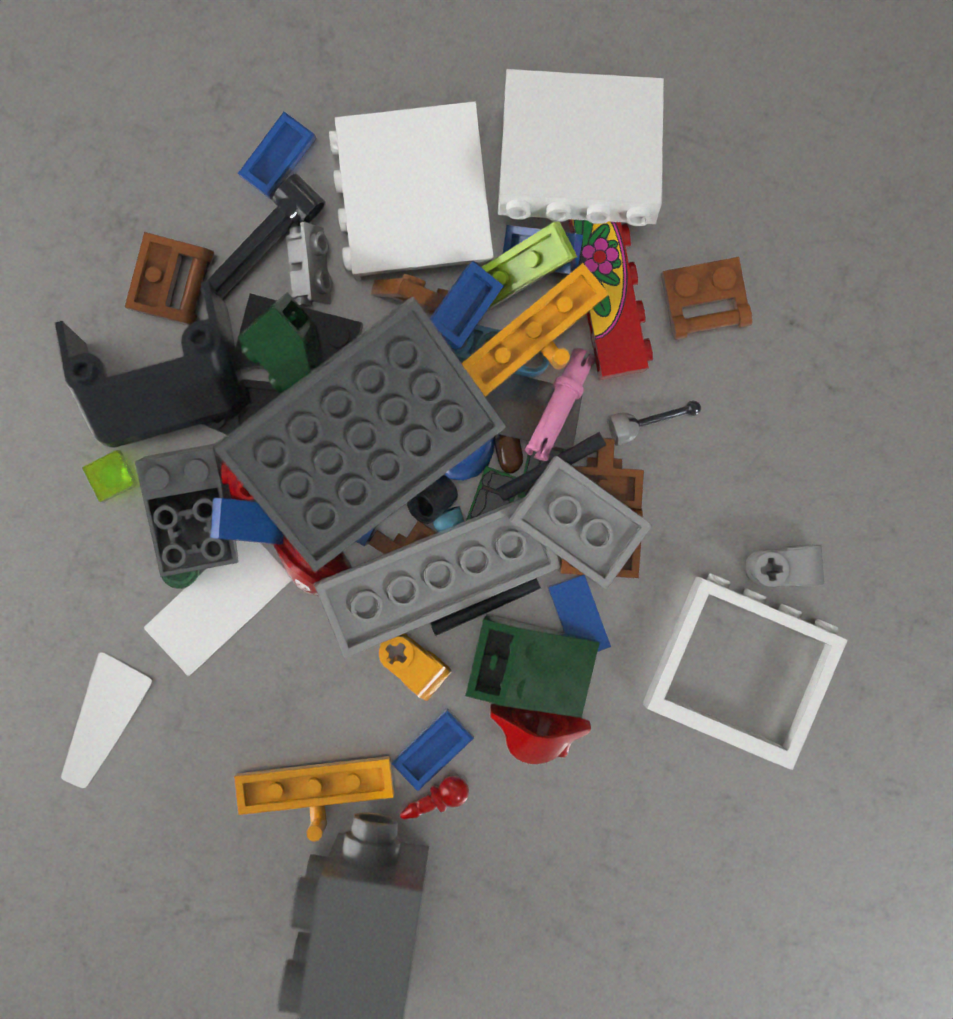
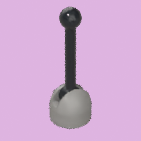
M693 400L688 402L685 407L639 420L629 413L608 416V425L611 437L615 439L616 446L628 443L635 439L640 427L685 414L696 416L701 411V405Z

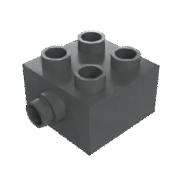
M357 813L354 815L351 830L346 833L337 834L328 856L310 854L305 877L300 876L297 883L291 914V928L308 930L311 933L298 932L293 958L287 959L278 999V1012L298 1014V1019H403L429 846L401 842L396 837L398 821L395 818L377 813Z

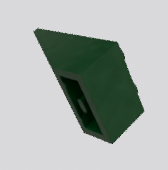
M288 292L252 321L238 337L243 343L241 344V349L253 363H260L270 374L268 376L270 383L281 394L324 363L314 322Z
M486 614L483 619L465 696L507 707L582 718L600 642Z

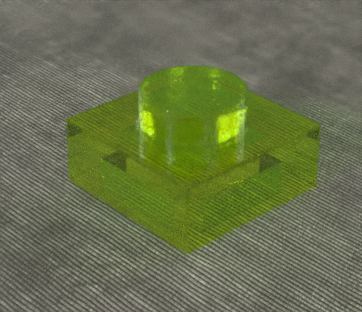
M115 450L82 467L99 502H105L138 485L121 450Z

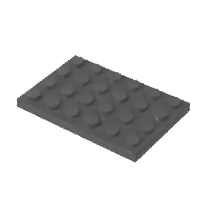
M410 297L213 445V447L313 571L316 572L505 429L506 426L414 297Z

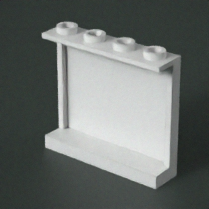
M507 69L498 215H507L513 219L541 217L557 222L575 219L588 220L594 224H603L608 221L626 222L633 226L656 224L662 205L664 78Z
M476 101L334 117L336 131H329L332 155H339L340 169L334 170L336 193H343L345 208L338 209L340 230L341 232H348L349 247H343V260L345 270H352L356 281L362 280L361 276L469 264L472 261L482 267L493 260Z

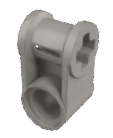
M822 545L789 546L785 549L753 552L745 562L746 576L750 581L767 587L823 585ZM771 563L773 570L762 574L761 566Z

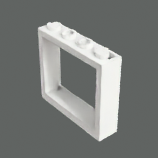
M709 573L707 580L696 576L643 704L648 710L793 770L848 640L836 635L838 627L816 619L814 625L800 620L803 612L780 604L779 609L776 610L765 605L767 597L745 588L741 595L728 589L730 581ZM709 594L826 643L783 745H779L666 697Z

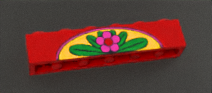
M568 219L570 233L583 235L578 267L584 263L608 292V296L586 313L593 354L596 359L598 380L646 371L649 368L648 362L653 361V352L649 338L643 339L641 323L646 322L642 300L636 301L633 286L638 285V273L635 262H628L626 247L631 246V238L627 223L621 224V222L608 221L603 224H594L588 220Z

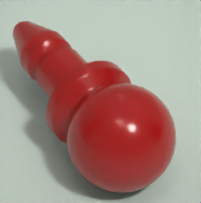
M449 776L440 783L439 787L432 786L430 788L431 795L419 799L418 802L410 803L400 813V818H417L422 813L426 814L436 809V807L440 812L446 811L447 806L459 807L468 799L469 787L462 778Z

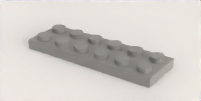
M525 497L315 582L314 586L344 659L561 568L557 555L509 521Z

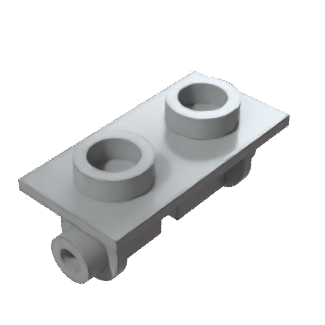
M300 222L301 226L289 228L290 235L286 236L289 264H302V270L290 272L292 298L296 299L301 307L311 306L312 302L329 305L331 304L332 280L327 269L326 253L328 252V241L324 234V229L313 224Z

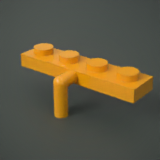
M582 263L461 364L485 397L540 351L555 369H563L570 359V354L566 349H559L553 341L608 296V292L585 264Z
M390 756L237 773L234 776L238 815L309 807L311 824L307 829L306 835L310 841L314 842L321 839L327 826L325 805L394 797Z

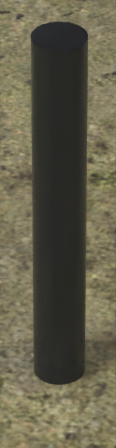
M600 432L556 456L567 464L572 465L607 445ZM553 458L498 487L497 492L503 502L531 488Z
M537 578L430 622L431 628L435 636L535 592L541 589Z

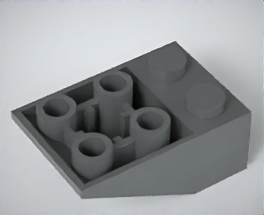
M215 444L149 455L135 461L160 577L239 562L236 541L211 538L213 498L231 499L229 484H223L221 466L223 460L214 450L213 445Z

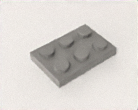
M558 456L553 457L509 519V521L606 590L652 527L649 522Z

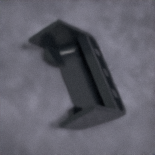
M209 280L201 282L208 319L194 322L184 330L181 337L183 357L108 377L104 363L97 356L88 353L87 344L63 321L55 322L65 381L92 436L104 446L119 447L225 418L238 413L244 406L246 393L227 307Z

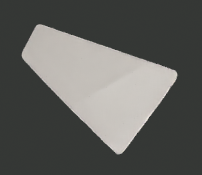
M101 652L98 654L61 774V778L64 781L79 788H86L143 700L152 684L151 678L106 653Z

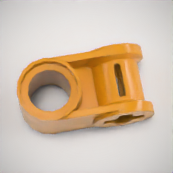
M406 633L380 643L379 658L383 666L396 675L413 693L425 701L431 698L452 672L451 668L439 657L423 648ZM400 643L404 644V657L396 655L394 658L389 657V644L395 647Z

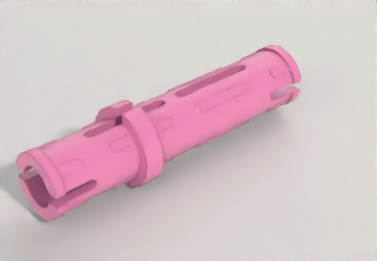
M580 348L573 349L562 376H558L553 383L555 390L528 445L524 449L529 455L536 451L534 458L538 460H548L551 449L575 400L581 398L584 392L582 385L596 360L591 353L587 359H584L587 353L586 350Z

